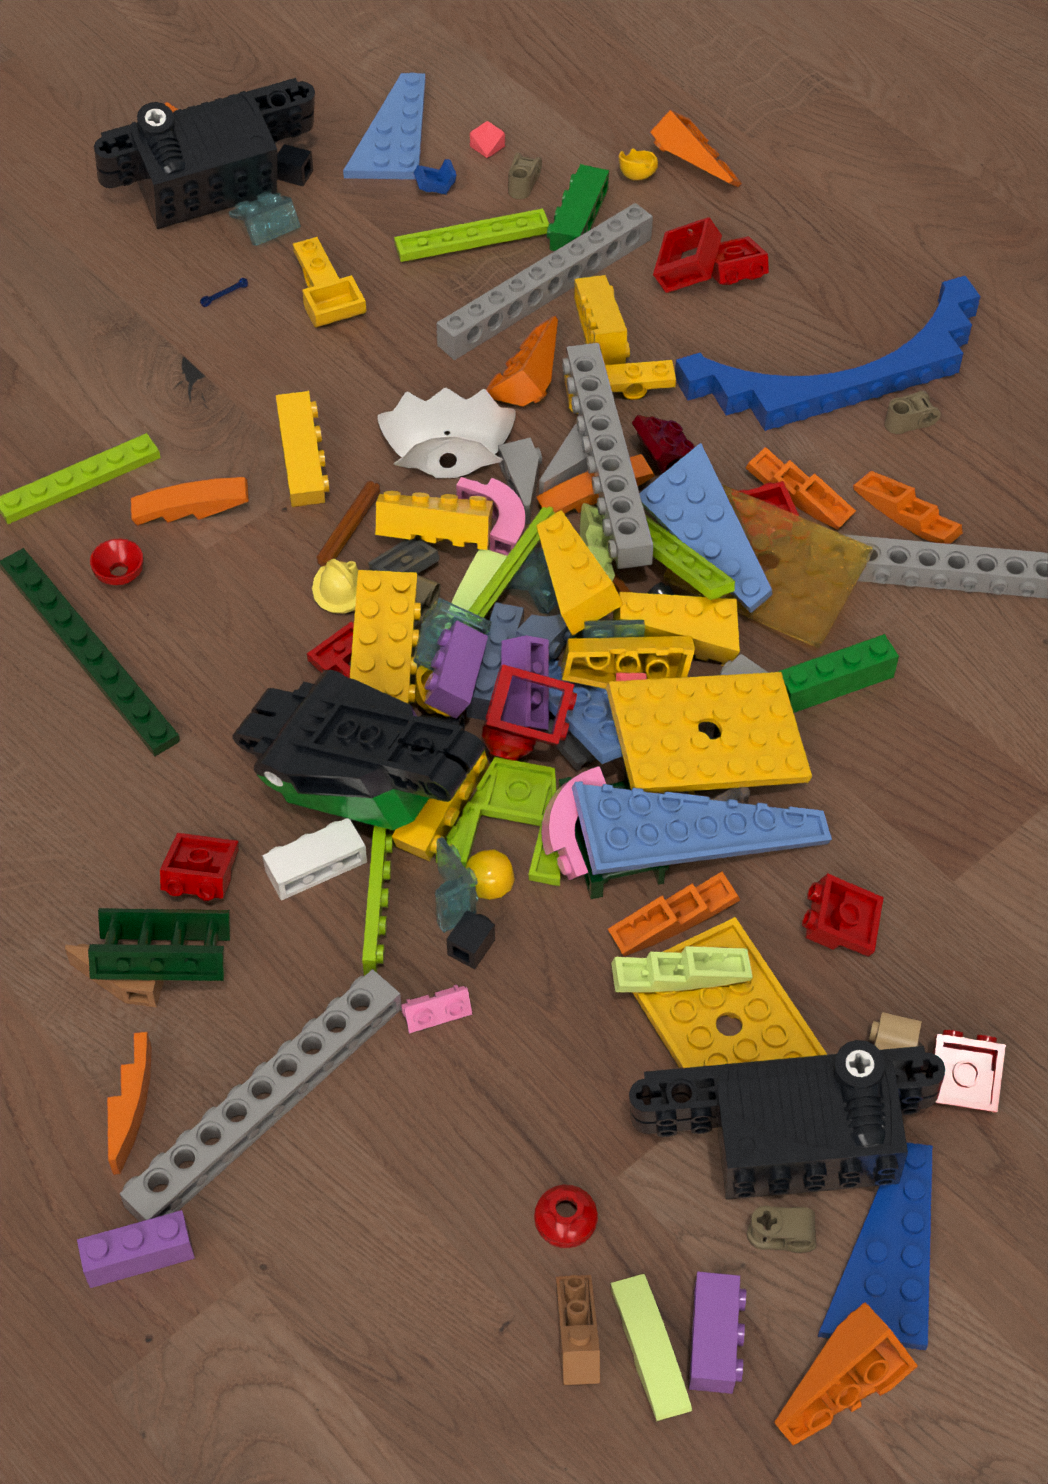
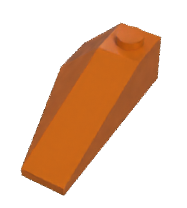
M669 110L650 131L655 138L654 144L661 151L665 152L667 150L729 184L737 187L742 184L723 160L716 159L720 154L716 149L707 144L709 140L690 118Z
M556 316L535 327L519 348L521 350L505 363L508 368L504 371L503 375L498 373L491 380L486 390L494 400L524 407L532 401L538 403L547 395L546 389L552 379L558 325Z
M864 1302L837 1326L774 1423L791 1444L795 1445L829 1426L833 1416L846 1408L853 1412L862 1407L860 1400L875 1392L881 1396L892 1390L918 1365L891 1329Z

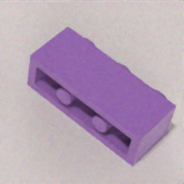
M458 620L449 630L445 628L442 631L437 642L440 650L437 651L431 662V667L434 670L428 677L424 689L428 690L424 703L456 719L471 702L488 639L487 635Z
M527 635L502 640L501 665L504 664L549 677V640ZM512 677L501 720L537 731L549 730V687Z
M182 1210L77 1239L83 1273L90 1288L195 1259L188 1226Z
M697 1272L694 1290L689 1390L733 1394L735 1382H742L743 1359H737V1346H743L745 1324L738 1323L739 1311H745L746 1289H740L739 1275Z

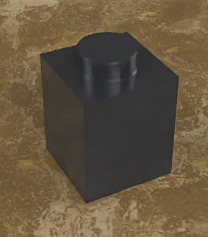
M284 144L277 153V180L304 186L313 172L312 151Z
M466 910L446 939L447 955L476 969L495 941V924L482 914L476 915Z

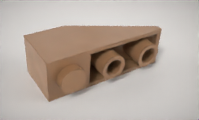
M66 944L65 951L70 965L90 978L88 959L90 945L79 944L74 946ZM91 979L124 1003L156 1008L164 980Z
M571 1275L556 1277L563 1385L599 1384L600 1347L592 1276Z

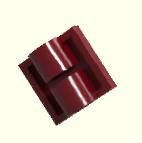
M637 415L632 421L638 438L662 473L666 472L695 448V445L682 432L683 428L676 421H666L654 416L646 417Z

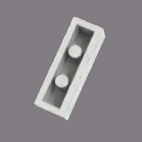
M348 818L342 821H334L327 825L326 828L312 834L302 835L296 841L285 846L275 847L267 854L262 855L265 872L281 901L367 863L366 846L353 823Z

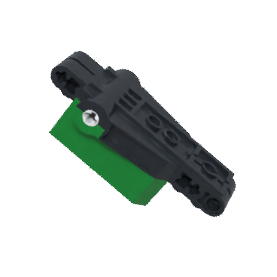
M334 670L323 671L314 684L303 682L299 689H295L293 692L275 688L266 689L252 708L251 713L246 716L232 736L234 742L240 748L257 757L258 760L254 764V771L261 781L275 791L280 792L288 803L390 830L398 829L413 822L429 798L444 802L451 801L465 781L467 774L471 772L485 751L483 742L474 734L465 731L463 726L418 717L410 704L355 679L348 678Z

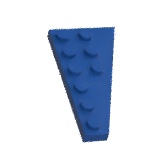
M907 1143L908 1154L899 1184L879 1186L820 1328L818 1337L830 1338L837 1326L851 1312L866 1302L891 1329L904 1348L927 1349L932 1145Z

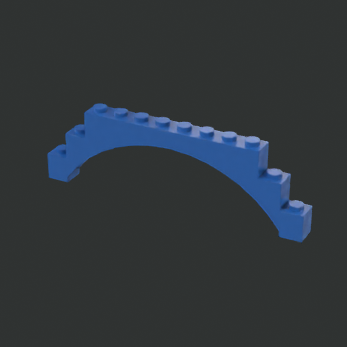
M966 276L942 282L938 298L939 305L924 328L894 352L860 367L811 376L769 375L726 366L703 357L700 352L676 359V382L687 401L713 394L726 416L751 408L764 431L778 428L792 422L805 420L812 416L828 413L842 407L855 405L865 400L878 398L885 394L902 391L915 385L959 373L963 352L959 347L968 344L972 327L968 318L976 316L980 295Z

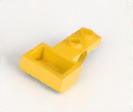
M318 237L293 243V251L303 269L304 278L308 288L302 290L304 307L315 328L366 313V301L353 276L339 279Z
M672 360L605 365L612 392H623L624 397L630 400L642 398L647 393V389L676 387ZM564 375L569 408L573 412L572 397L574 396L568 393L567 378L569 376Z

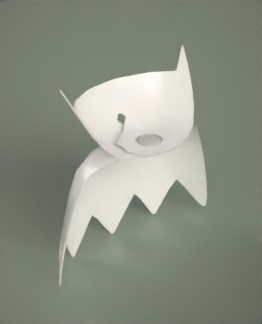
M443 388L427 401L409 392H405L393 411L383 412L378 415V423L386 440L394 451L402 457L394 462V465L418 468L433 475L435 478L458 479L460 476L468 475L480 467L499 463L503 460L495 455V453L498 452V445L504 444L511 432L516 411L512 408H500L486 389H482L466 400L450 389ZM446 431L450 432L448 436L444 434ZM452 453L456 456L457 461L453 467L445 468L440 465V457L443 454Z

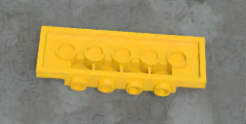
M358 570L350 678L408 704L409 702L415 703L416 685L411 684V675H416L418 657H412L413 647H419V630H414L415 620L420 621L421 603H416L417 573Z

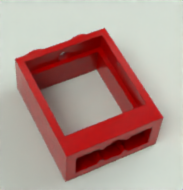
M710 217L665 232L653 276L666 293L711 279L722 234ZM698 248L695 255L681 259L683 252Z
M502 664L499 667L483 726L556 746L559 744V740H565L568 732L569 723L565 722L567 711H572L576 702L577 693L573 692L575 684ZM512 677L562 691L551 734L500 720Z

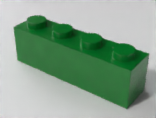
M580 164L576 174L573 173L571 175L569 190L564 191L561 207L557 206L555 211L554 223H550L547 229L546 237L550 239V250L556 251L592 229L609 190V170Z
M883 634L778 672L782 673L792 710L795 713L894 678L899 655L886 635Z

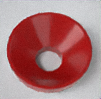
M120 538L111 539L101 543L94 549L90 557V566L95 577L101 582L109 585H123L134 580L143 569V553L140 547L133 541ZM117 567L127 569V572L121 576L111 574Z
M485 726L482 728L481 737L489 749V754L505 759L518 761L519 758L530 754L537 743L535 740Z
M565 1184L552 1187L542 1194L534 1214V1222L539 1235L552 1246L559 1248H573L584 1244L595 1232L598 1221L597 1208L592 1197L580 1187ZM565 1200L571 1201L576 1205L577 1211L571 1217H562L556 1211L558 1203Z

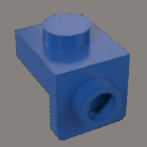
M445 159L440 170L417 165L414 176L420 190L447 195L451 185L455 183L456 171L451 160Z

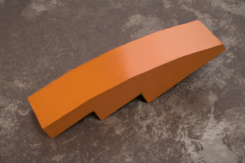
M766 447L745 467L763 484L784 481L795 507L836 530L856 512L853 507L815 473L809 478L791 460L784 464Z
M642 454L630 457L637 486L655 477ZM587 471L558 484L536 496L542 508L550 506L555 513L562 510L565 514L575 508L579 514L583 503L589 505L596 504L599 494L593 493L592 477H594V474H589Z
M870 471L853 485L854 491L877 510L900 526L929 542L951 544L963 534L962 524L940 516L938 506L917 498L915 488L874 471Z
M245 477L188 482L132 497L131 519L138 526L163 517L167 523L194 514L198 520L249 502L247 479Z
M722 871L696 888L692 883L666 900L663 895L608 928V931L623 956H627L700 924L739 902L740 898Z
M147 1032L134 1033V1064L121 1065V1096L107 1097L108 1162L113 1175L121 1174L135 1143L145 1111L151 1078L152 1046Z

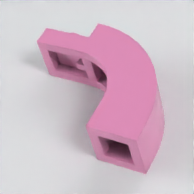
M461 477L456 484L458 499L483 496L487 498L486 500L493 501L492 518L496 521V524L490 533V550L508 556L525 532V510L522 501L509 486L494 478H491L489 483L484 485L478 481Z
M600 766L587 770L562 785L550 799L543 816L542 842L545 854L548 855L558 851V866L562 874L567 875L568 880L588 873L575 838V823L578 812L572 785L579 781H582L585 785L593 786L606 784Z

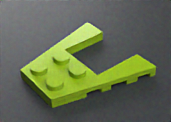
M494 757L476 787L477 791L471 801H468L464 807L463 814L456 826L453 825L447 835V841L441 851L438 850L436 863L466 868L480 818L483 815L540 826L528 874L529 881L560 886V868L557 862L559 857L558 851L546 855L542 842L543 816L550 799L556 792L555 768Z

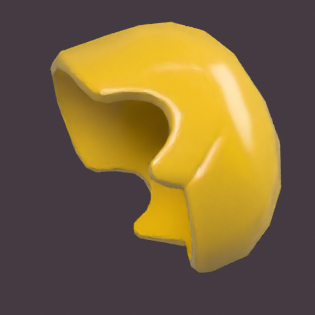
M632 148L628 155H625L623 151L619 153L620 170L630 180H644L653 175L658 168V159L653 152L646 150L636 151Z
M495 849L479 851L471 856L466 863L465 877L475 896L490 900L500 898L511 891L515 881L514 871L509 858L505 854Z

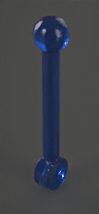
M240 278L238 283L210 297H202L200 300L201 305L207 307L212 301L240 287L246 288L248 280Z

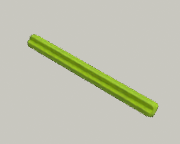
M543 507L469 608L466 618L470 624L479 625L538 544L540 537L536 525L555 514L552 507Z

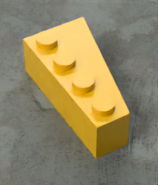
M606 275L574 279V300L586 344L599 343L605 365L626 364V358L630 357L627 328L614 298L613 286L609 285Z
M309 391L276 395L292 507L325 503L324 492H330L328 475H322L321 467H326L324 450L318 451L317 443L322 442L320 425L314 426L313 418H318L316 401H310Z
M385 491L384 494H379L376 501L375 535L409 540L414 539L415 535H420L421 539L425 542L437 543L438 541L449 539L453 542V546L464 547L466 543L472 542L477 543V549L487 550L492 531L493 501H488L483 496L458 499L456 495L444 494L441 495V498L429 497V494L422 492L406 496L401 495L398 491Z
M562 510L536 525L561 616L572 636L624 605L613 582Z
M619 592L624 605L613 611L614 635L619 637L692 636L695 647L694 655H696L695 658L704 661L712 659L722 662L721 665L724 666L728 661H733L737 658L740 652L737 599L717 598L710 600L707 597Z
M693 637L571 638L567 640L561 664L562 680L606 689L609 681H616V673H645L647 679L688 677L695 652Z
M485 751L471 772L467 774L465 781L451 801L444 802L429 798L413 822L395 829L392 839L396 847L430 862L434 854H437L438 850L442 849L445 836L455 824L457 817L489 767Z

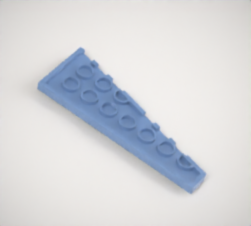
M582 781L575 782L572 785L593 875L825 845L832 840L826 817L822 810L798 807L784 809L768 807L764 803H757L756 805L738 803V800L728 799L726 802L709 800L707 796L665 792L664 794L644 792L640 788L626 790L613 788V785L607 784L602 786L585 785Z

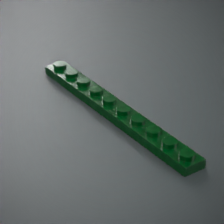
M22 548L0 560L1 570L154 757L179 743L180 737L176 730L28 552Z

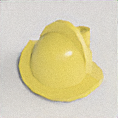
M331 559L327 562L326 566L320 567L314 577L312 591L314 600L321 608L337 614H346L355 610L358 578L356 562L349 561L346 563Z

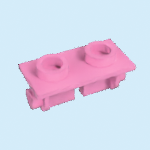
M453 985L452 988L436 992L435 997L429 998V995L412 1000L406 999V1003L401 1004L409 1033L472 1015L468 988L464 986L458 987Z

